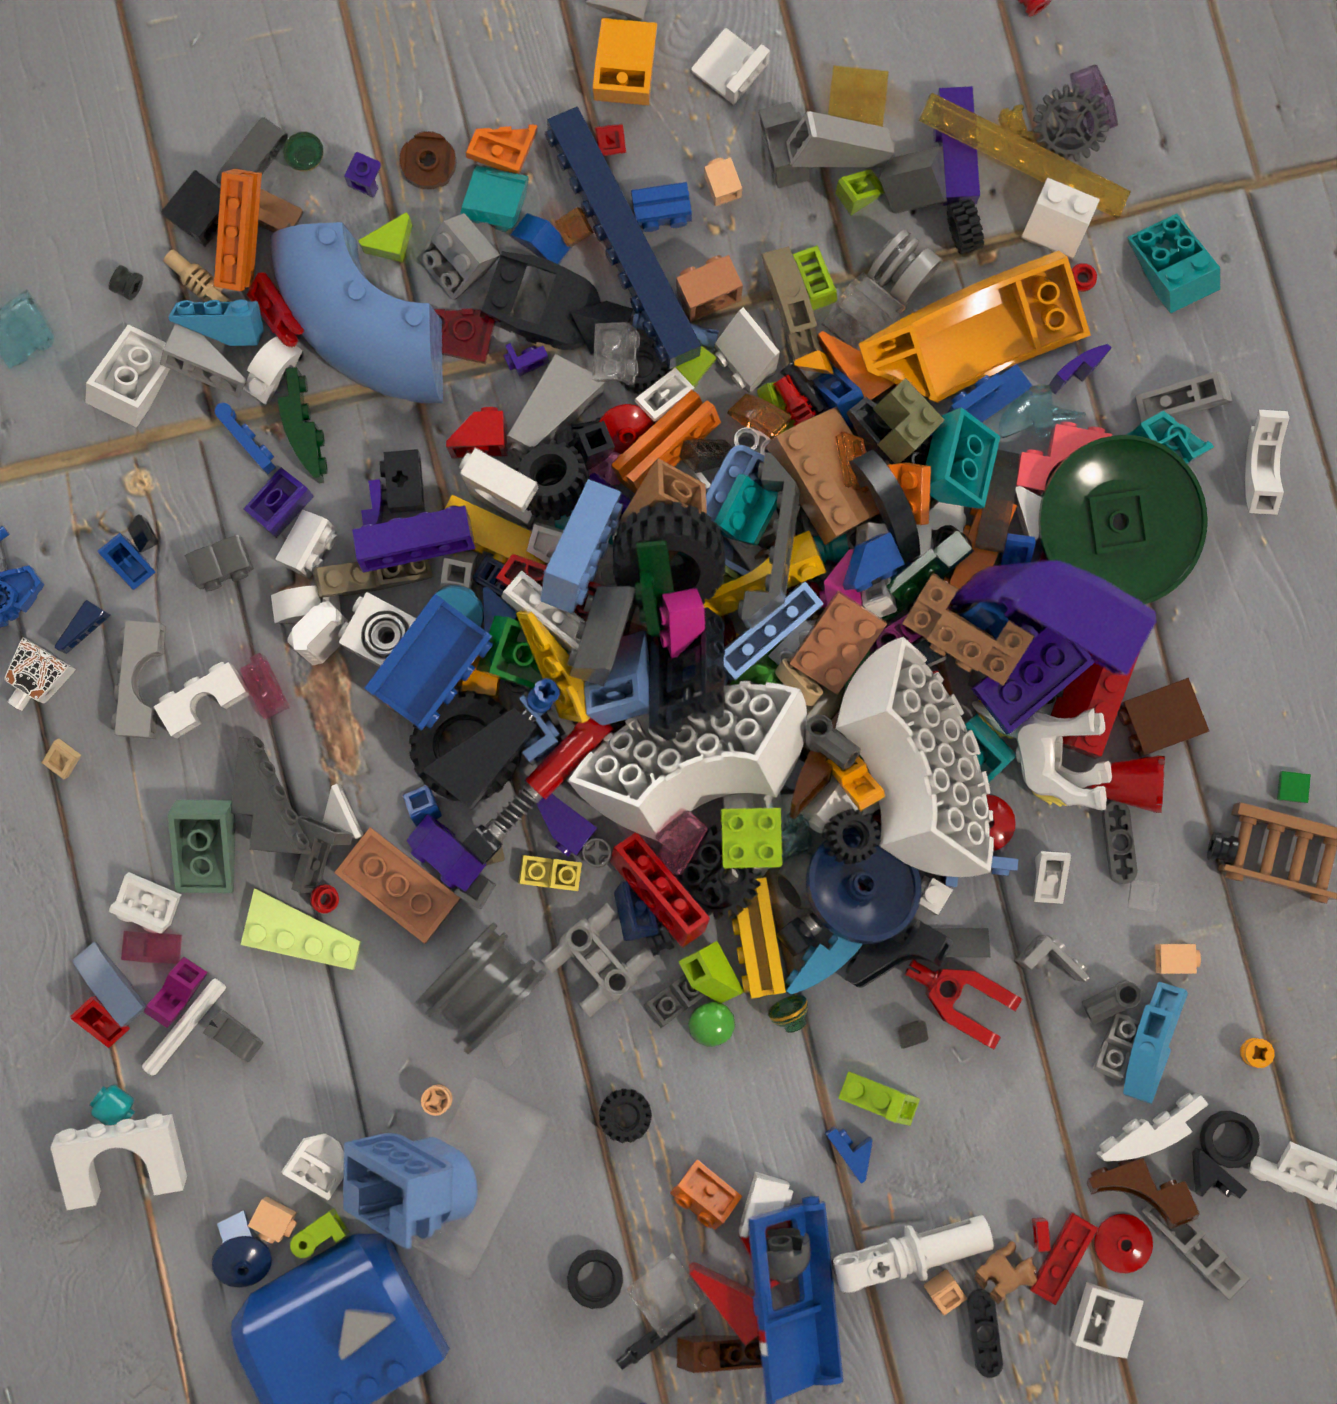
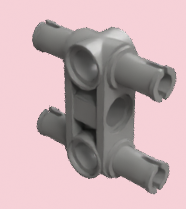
M605 903L588 920L586 918L581 919L560 937V944L546 957L541 959L551 973H554L569 958L577 957L596 979L598 988L584 1001L579 1003L590 1018L607 1002L616 1001L637 983V976L656 961L644 946L626 964L624 962L620 963L599 938V932L618 917L608 903ZM579 929L584 930L588 935L587 943L580 947L572 942V934ZM621 974L625 977L626 985L623 989L614 990L611 988L609 980L612 975Z

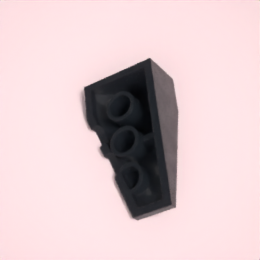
M865 397L851 408L847 415L866 451L874 450L886 465L895 464L877 445L892 429L873 410L877 404ZM922 443L901 463L926 465L931 443L927 445Z

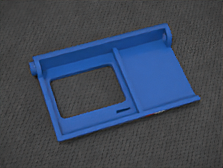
M819 1196L803 1197L802 1203L748 1218L755 1288L753 1303L754 1313L758 1318L766 1404H776V1400L813 1385L827 1386L844 1382L825 1202L819 1201ZM791 1219L793 1228L799 1229L800 1235L805 1236V1233L809 1235L811 1258L805 1271L798 1276L799 1301L773 1310L765 1229L767 1226Z

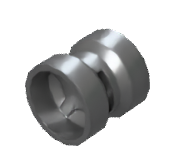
M594 838L586 842L582 854L587 864L599 868L608 864L612 851L606 841Z

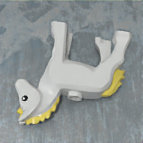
M979 699L972 702L974 709L979 714L978 716L999 737L1017 738L1016 758L1018 763H1021L1024 782L1036 797L1049 805L1055 803L1059 807L1062 805H1081L1097 810L1106 809L1107 797L1104 786H1098L1092 790L1082 788L1109 783L1112 779L1111 763L1109 761L1099 762L1091 770L1082 773L1070 771L1062 766V736L1101 735L1105 731L1102 713H1094L1093 708L1082 712L1075 718L1063 719L1035 712L1012 733L1005 734Z

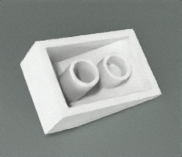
M743 307L716 341V353L714 356L722 367L728 366L734 373L732 379L740 389L745 387L751 393L776 373L780 351Z
M128 324L86 382L85 403L137 427L150 409L170 368L160 365L166 342Z

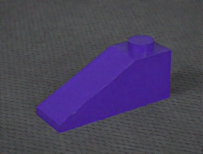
M553 794L546 800L541 798L540 802L536 803L552 837L558 842L555 847L568 857L571 853L578 856L586 842L592 838L598 828Z

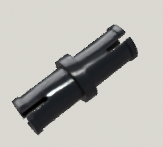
M794 361L780 371L784 377L789 374L800 395L807 397V404H811L813 407L811 408L812 412L815 411L818 415L829 406L814 388L815 383L813 380H808L803 372L795 366Z

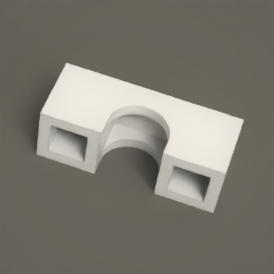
M220 662L212 666L208 670L209 674L203 678L194 677L184 684L185 688L176 694L172 691L159 698L160 703L155 705L154 708L170 736L179 738L201 724L195 709L197 702L202 697L213 695L220 706L227 709L251 695L234 665L229 662L226 664Z

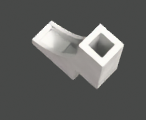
M932 499L929 506V524H916L920 541V556L910 561H916L929 549L934 548L931 535H935L940 527L952 525L963 533L966 524L964 506L940 503L936 499ZM866 523L858 526L856 546L878 534L889 533L886 525Z

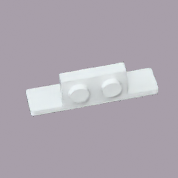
M1289 1142L1278 1164L1255 1156L1248 1163L1249 1172L1255 1178L1261 1181L1268 1180L1279 1185L1287 1192H1297L1306 1196L1314 1203L1326 1204L1337 1211V1189H1335L1337 1186L1336 1160Z

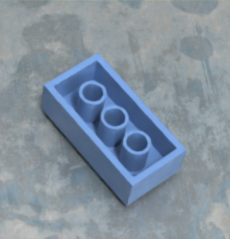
M589 479L587 480L545 570L541 602L572 614L577 604L583 605L588 593L587 586L589 581H594L599 568L597 565L599 559H604L608 550L610 535L614 536L620 521L618 518L623 507L619 503L621 491Z

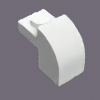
M277 336L259 350L247 369L250 374L243 389L266 405L272 400L281 379L286 377V368H295L303 350L297 346L293 348L288 347Z
M316 585L286 589L271 595L275 623H298L314 606H318L325 601H329L341 613L339 595L319 598Z

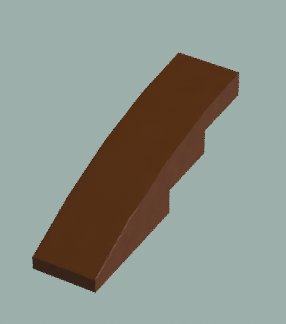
M839 712L831 720L834 729H836ZM811 750L799 774L791 801L790 817L792 819H795L831 781L833 766L826 762L829 758L821 752H813Z

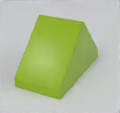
M868 169L841 177L838 180L835 194L850 216H852L885 194V191L873 170Z
M408 213L402 214L358 240L363 252L403 263L413 226Z

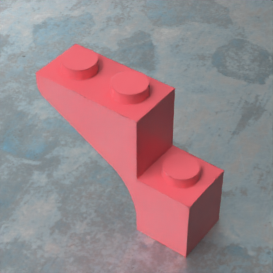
M1072 422L1056 424L1051 430L1047 456H1043L1042 451L1030 449L1022 452L1018 457L1013 489L1014 487L1021 486L1036 495H1041L1045 490L1048 475L1053 468L1059 466L1064 459L1081 446L1100 438L1112 436V434L1105 433V429L1100 427L1082 429L1077 428V424Z

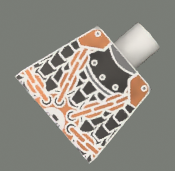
M22 638L4 678L6 682L16 688L8 703L23 711L31 698L38 702L46 703L76 669L32 641Z

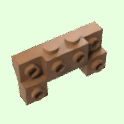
M932 574L904 620L903 625L925 637L927 641L932 643L930 648L938 654L945 656L948 653L957 658L955 664L970 672L973 668L1004 685L1035 635L1025 631L1009 620L998 639L947 608L957 593L958 588L938 578L939 576L936 574Z

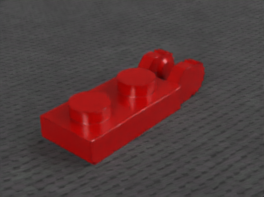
M266 272L257 273L247 292V296L251 301H258L260 314L273 334L275 333L284 345L293 348L298 342V338L295 335L302 334L304 329L293 317L282 295Z

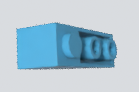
M240 299L234 302H220L218 300L192 302L185 300L176 303L168 317L169 321L229 346H257L264 333L258 301Z

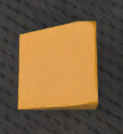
M820 350L794 361L795 366L805 371L834 374L828 355Z

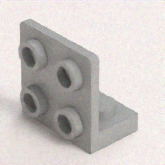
M1037 936L1014 960L1023 969L1032 970L1035 967L1037 969L1041 968L1051 956L1076 981L1086 982L1090 978L1085 973L1087 967L1076 957H1068L1063 952L1066 949L1065 945L1055 936Z

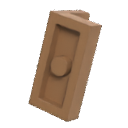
M261 189L258 226L273 233L286 227L296 226L303 214L302 209Z

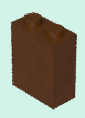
M1189 678L1126 700L1121 703L1118 710V716L1122 725H1127L1131 735L1128 737L1130 747L1134 753H1138L1139 757L1209 732Z

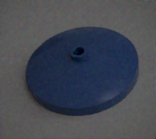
M855 827L844 829L842 832L843 841L847 846L856 848L859 845L861 838ZM881 831L880 836L876 837L877 840H880L881 838ZM822 843L816 849L809 862L806 873V891L815 915L828 930L850 942L874 944L894 937L908 926L914 918L921 900V879L917 868L902 862L879 845L874 847L877 851L875 854L870 855V858L867 860L846 865L844 861H835V855L830 857L828 854L831 851L830 847L824 848Z

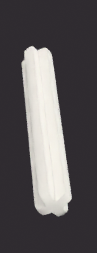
M211 980L144 1062L142 1068L151 1076L156 1075L226 989V986L220 980Z

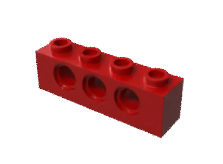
M635 832L614 847L610 863L682 948L705 932L710 917L638 833Z

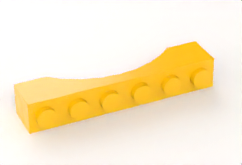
M810 531L794 536L787 589L826 573L818 547ZM769 558L751 572L736 580L722 584L719 589H716V594L711 599H705L704 608L708 607L717 615L723 616L738 610L740 600H744L745 591L766 592V576L771 574L772 564H770Z

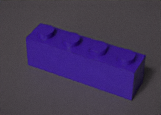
M973 86L939 88L936 98H932V115H937L938 125H934V142H939V146L943 147L947 202L943 203V206L969 198L977 204L980 197Z
M465 505L460 507L450 506L445 510L432 513L422 512L417 516L404 519L394 518L389 522L376 525L366 524L361 528L352 530L356 559L363 573L475 549L471 520Z

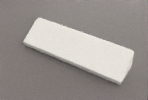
M521 570L503 591L502 599L518 612H533L556 641L568 652L571 653L572 648L578 650L580 639L575 638L580 621L585 623L586 621L576 613L572 614L541 602L542 586Z

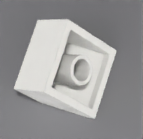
M1047 178L1021 239L1053 252L1059 250L1068 256L1069 259L1073 260L1100 199Z

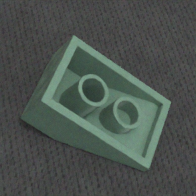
M176 800L168 812V823L176 893H233L236 826L235 814L231 813L232 800Z

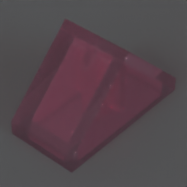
M124 931L121 960L178 964L181 955L182 935Z

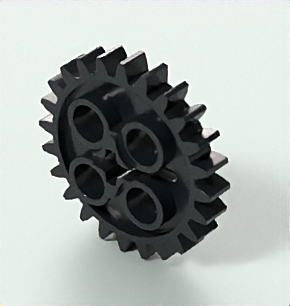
M712 825L707 830L705 826L697 829V832L693 830L688 833V837H684L679 841L681 846L673 850L677 856L672 858L670 862L677 867L670 872L677 876V880L708 916L713 913L715 920H718L723 915L726 919L734 914L738 915L744 911L743 908L746 909L752 904L751 900L758 895L754 889L758 888L761 882L754 878L762 874V871L754 868H733L738 874V878H736L731 873V868L722 867L715 874V878L709 881L702 890L700 885L714 873L718 865L723 863L722 828L718 831L716 825ZM711 847L717 852V857L711 853ZM693 867L698 869L700 877L695 874ZM713 888L718 889V891L720 892V897H718L714 893Z

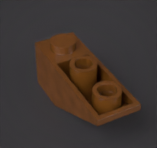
M733 1335L677 1337V1367L691 1373L762 1368L760 1338L757 1336L745 1345L738 1336Z

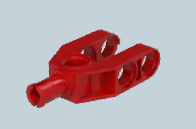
M913 959L909 966L919 971V973L907 968L904 975L926 987L925 994L942 1020L994 1050L1001 1037L954 1010L953 1005L955 1001L960 997L965 984L978 989L989 998L1004 1004L1015 1012L1022 998L976 971L939 968V970L934 972ZM945 981H950L954 989L953 993L948 997H944L940 993V986Z

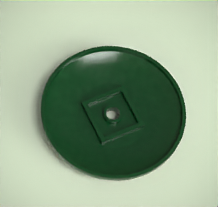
M1115 435L1089 442L1072 452L1061 462L1044 490L1040 503L1038 524L1041 545L1048 561H1060L1106 580L1128 595L1137 598L1143 604H1148L1168 595L1192 572L1205 544L1208 516L1205 497L1198 479L1179 455L1167 446L1145 437ZM1118 513L1122 514L1126 520V524L1121 530L1113 526V518Z

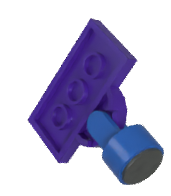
M1004 602L966 603L959 610V616L997 639L1009 621L1004 615L1008 611V607ZM1014 623L1035 636L1004 685H1001L986 675L971 690L1005 734H1010L1095 663L1091 660L1090 654L1046 626L1037 632L1032 626L1025 623Z

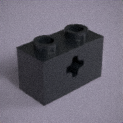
M418 449L384 452V461L379 463L381 478H386V488L382 489L383 506L388 505L391 513L425 510L421 454ZM400 476H404L406 479L403 487H399L396 483L400 481Z

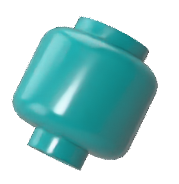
M111 1085L108 1088L103 1086L90 1103V1106L93 1107L91 1115L105 1126L116 1125L119 1121L130 1119L135 1111L131 1107L134 1104V1098L117 1085Z

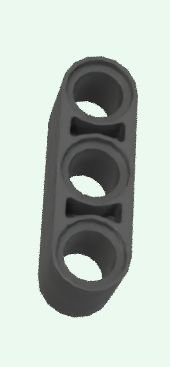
M265 117L261 118L223 165L216 181L221 184L222 172L232 169L263 174L284 147L288 134Z

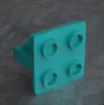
M738 474L714 521L720 528V534L728 539L757 546L776 511L778 492L763 489L747 475Z

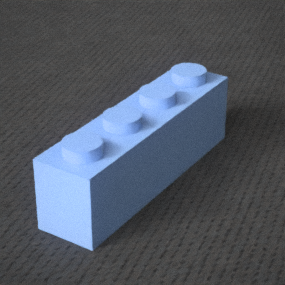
M806 582L799 583L786 594L783 605L755 627L745 629L724 647V672L730 680H736L824 604Z

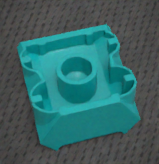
M476 166L460 214L465 213L471 222L476 224L482 222L492 224L496 230L502 232L512 229L517 224L526 197L529 176Z

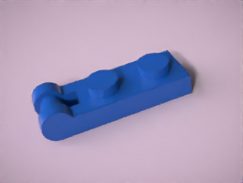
M227 403L218 404L215 407L217 418L268 475L276 468L271 462L274 458L272 453L264 444L258 447L252 439L256 435L245 423L240 427L236 422L237 414Z

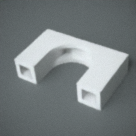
M476 448L472 454L467 453L459 468L462 470L460 474L470 495L530 528L536 517L532 515L531 511H527V507L538 490L537 482Z
M154 1114L146 1119L135 1121L133 1119H124L116 1125L104 1126V1124H95L88 1129L76 1131L75 1129H66L55 1135L50 1147L67 1210L90 1207L97 1204L101 1189L94 1166V1158L107 1149L124 1148L139 1155L147 1166L154 1195L183 1191L187 1179L172 1114L164 1116L162 1114Z

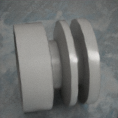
M903 229L884 245L875 257L874 263L867 275L870 279L875 280L884 273L878 283L880 287H884L891 280L896 282L890 295L903 306L910 303L921 291L943 260L929 248L916 255L914 252L919 244L917 238H914L905 246L911 235L906 229Z

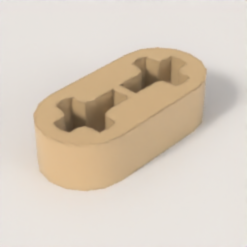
M784 658L775 669L776 676L785 686L800 689L806 705L814 706L823 694L821 687L814 679L790 665V658Z

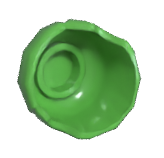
M709 1002L697 1007L692 1012L688 1022L690 1035L697 1043L707 1047H714L725 1043L731 1038L735 1029L733 1013L726 1005L718 1002Z

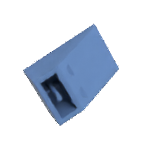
M645 630L621 637L612 670L604 686L585 681L586 715L600 725H607L649 713L650 660L647 632Z

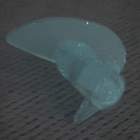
M1037 384L1030 387L1026 393L1018 397L1007 408L999 422V434L1001 438H1006L1034 426L1040 437H1046L1050 432L1051 425L1054 423L1053 420L1085 417L1086 412L1068 410L1052 404L1051 386Z

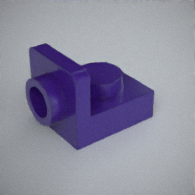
M356 152L344 175L348 187L374 198L378 190L375 178L381 168V163L362 153Z
M511 343L505 345L508 352L503 355L510 371L516 369L519 377L550 363L544 346L538 348L537 346H531L521 352L522 355L517 357Z

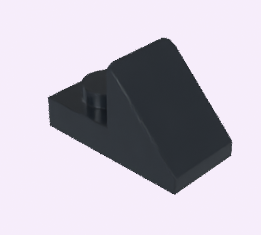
M1198 1148L1194 1149L1192 1158L1195 1193L1203 1197L1216 1181L1215 1187L1228 1198L1232 1194L1240 1199L1245 1194L1247 1189L1204 1151Z

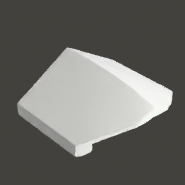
M326 1133L303 1138L281 1173L329 1200L344 1178V1151L339 1141Z

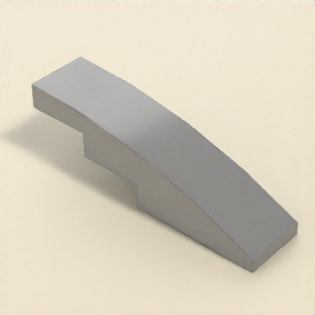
M1150 1204L1142 1210V1213L1228 1300L1250 1280L1194 1221L1169 1230L1165 1220Z

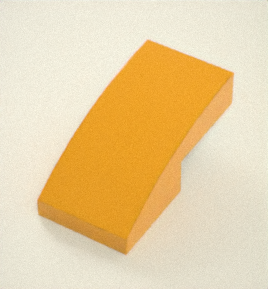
M859 756L849 768L844 770L832 760L828 759L826 761L833 766L832 774L860 811L885 797L884 789L868 773L866 763Z

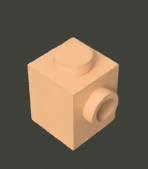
M266 1196L260 1201L248 1227L258 1231V1237L269 1243H274V1241L280 1242L285 1236L290 1238L298 1222L294 1218L297 1212Z

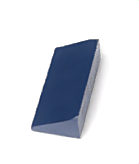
M622 881L615 890L614 897L624 941L657 935L659 931L655 915L626 881Z

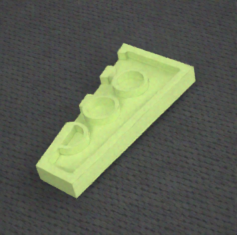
M254 888L241 945L355 970L361 941Z

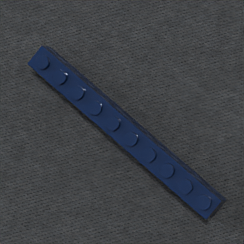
M578 106L547 119V131H545L547 142L551 148L555 146L558 152L557 160L563 171L567 170L571 177L569 178V183L575 195L579 193L583 200L581 202L583 212L587 218H592L595 224L593 230L598 241H604L607 247L605 250L607 259L611 266L616 265L619 271L618 279L622 288L629 290L632 296L630 302L636 314L640 313L643 317L644 322H642L644 331L648 338L653 337L657 345L655 346V351L660 362L665 361L670 370L699 357L701 344Z

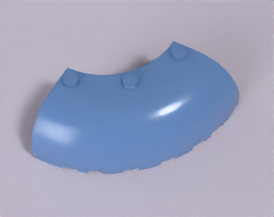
M343 222L290 226L280 229L270 236L272 264L280 294L292 312L293 317L304 329L302 333L304 338L326 362L357 384L382 395L418 403H443L442 320L429 303H415L397 299L372 285L367 280L362 269L357 241Z

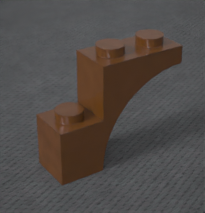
M1144 1158L1122 1160L1118 1162L1119 1167L1108 1170L1107 1167L1099 1168L1091 1172L1092 1177L1088 1178L1087 1186L1091 1195L1105 1191H1117L1137 1196L1158 1211L1165 1220L1169 1230L1197 1220L1200 1215L1186 1181L1177 1183L1175 1179L1160 1185L1161 1190L1157 1191Z

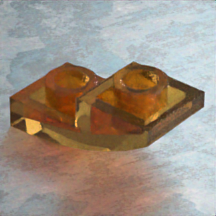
M750 394L742 396L727 412L728 415L744 427L752 428L754 426L771 440L791 420V416L782 409Z

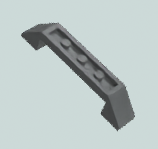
M765 453L764 463L760 462L758 478L762 480L766 490L779 491L777 507L780 509L779 519L774 520L773 525L776 543L775 546L770 548L769 562L772 564L771 574L766 576V592L745 591L744 600L739 602L738 616L742 619L746 628L755 627L783 605L786 598L800 491L794 479L771 453Z

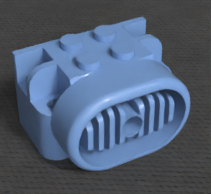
M385 1133L344 1142L343 1210L403 1248H411V1236L417 1235L423 1239L429 1238L433 1235L434 1230L441 1228L443 1223L466 1218L474 1210L477 1201V1181L473 1167L460 1150L442 1140L428 1137L411 1141L400 1134Z

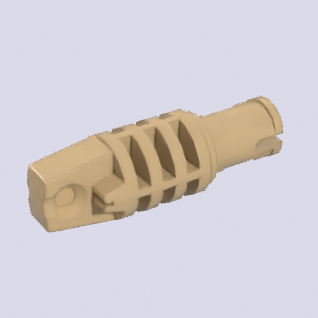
M174 249L166 254L163 262L181 276L182 284L202 301L218 300L220 302H232L221 292L224 288L214 287V277L199 264H191Z

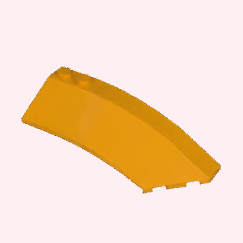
M1058 250L986 278L905 316L860 342L858 345L868 372L890 380L897 385L906 378L921 395L939 403V401L975 384L986 375H994L1023 361L1091 336L1068 256Z

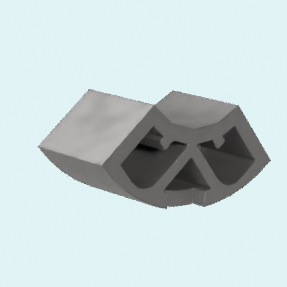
M791 101L758 110L763 140L768 147V160L777 188L809 181V168L812 167H791L786 141L802 119L800 112L794 111Z

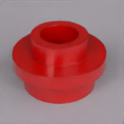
M1080 263L1071 269L1078 291L1086 292L1094 287L1097 282V273L1091 265ZM1078 275H1085L1087 282H1080Z
M327 884L317 886L310 897L311 906L315 911L323 914L333 911L339 903L338 892L334 887ZM326 894V901L321 903L322 895Z

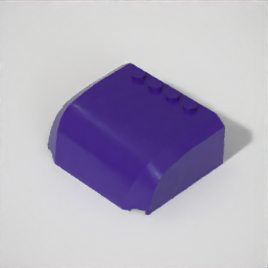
M1060 561L989 566L976 573L957 591L950 602L953 604L952 609L957 612L966 603L1004 602L1008 607V611L1004 614L1008 620L1014 623L1030 625L1037 632L1045 626L1092 654V661L1115 675H1128L1156 623V612L1137 598L1128 595L1104 579Z

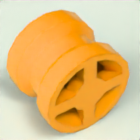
M1250 1038L1241 1045L1240 1056L1247 1065L1264 1068L1272 1063L1274 1049L1264 1039Z

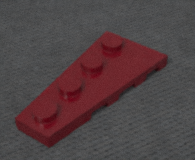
M473 308L461 310L434 309L442 320V355L486 364L496 320L487 315L485 319L481 318V310H474Z

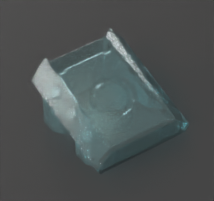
M28 289L0 308V355L9 369L14 365H20L27 361L29 355L35 350L45 351L52 346L54 331Z

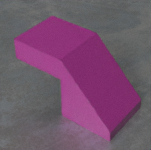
M183 957L168 973L163 987L146 1005L144 1013L168 1028L184 1010L208 972Z

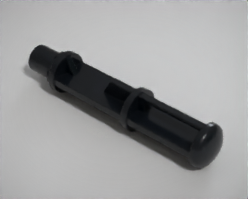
M684 1305L664 1322L658 1324L656 1328L626 1348L625 1354L616 1360L619 1367L623 1370L631 1363H638L639 1360L691 1321H694V1311L688 1305Z

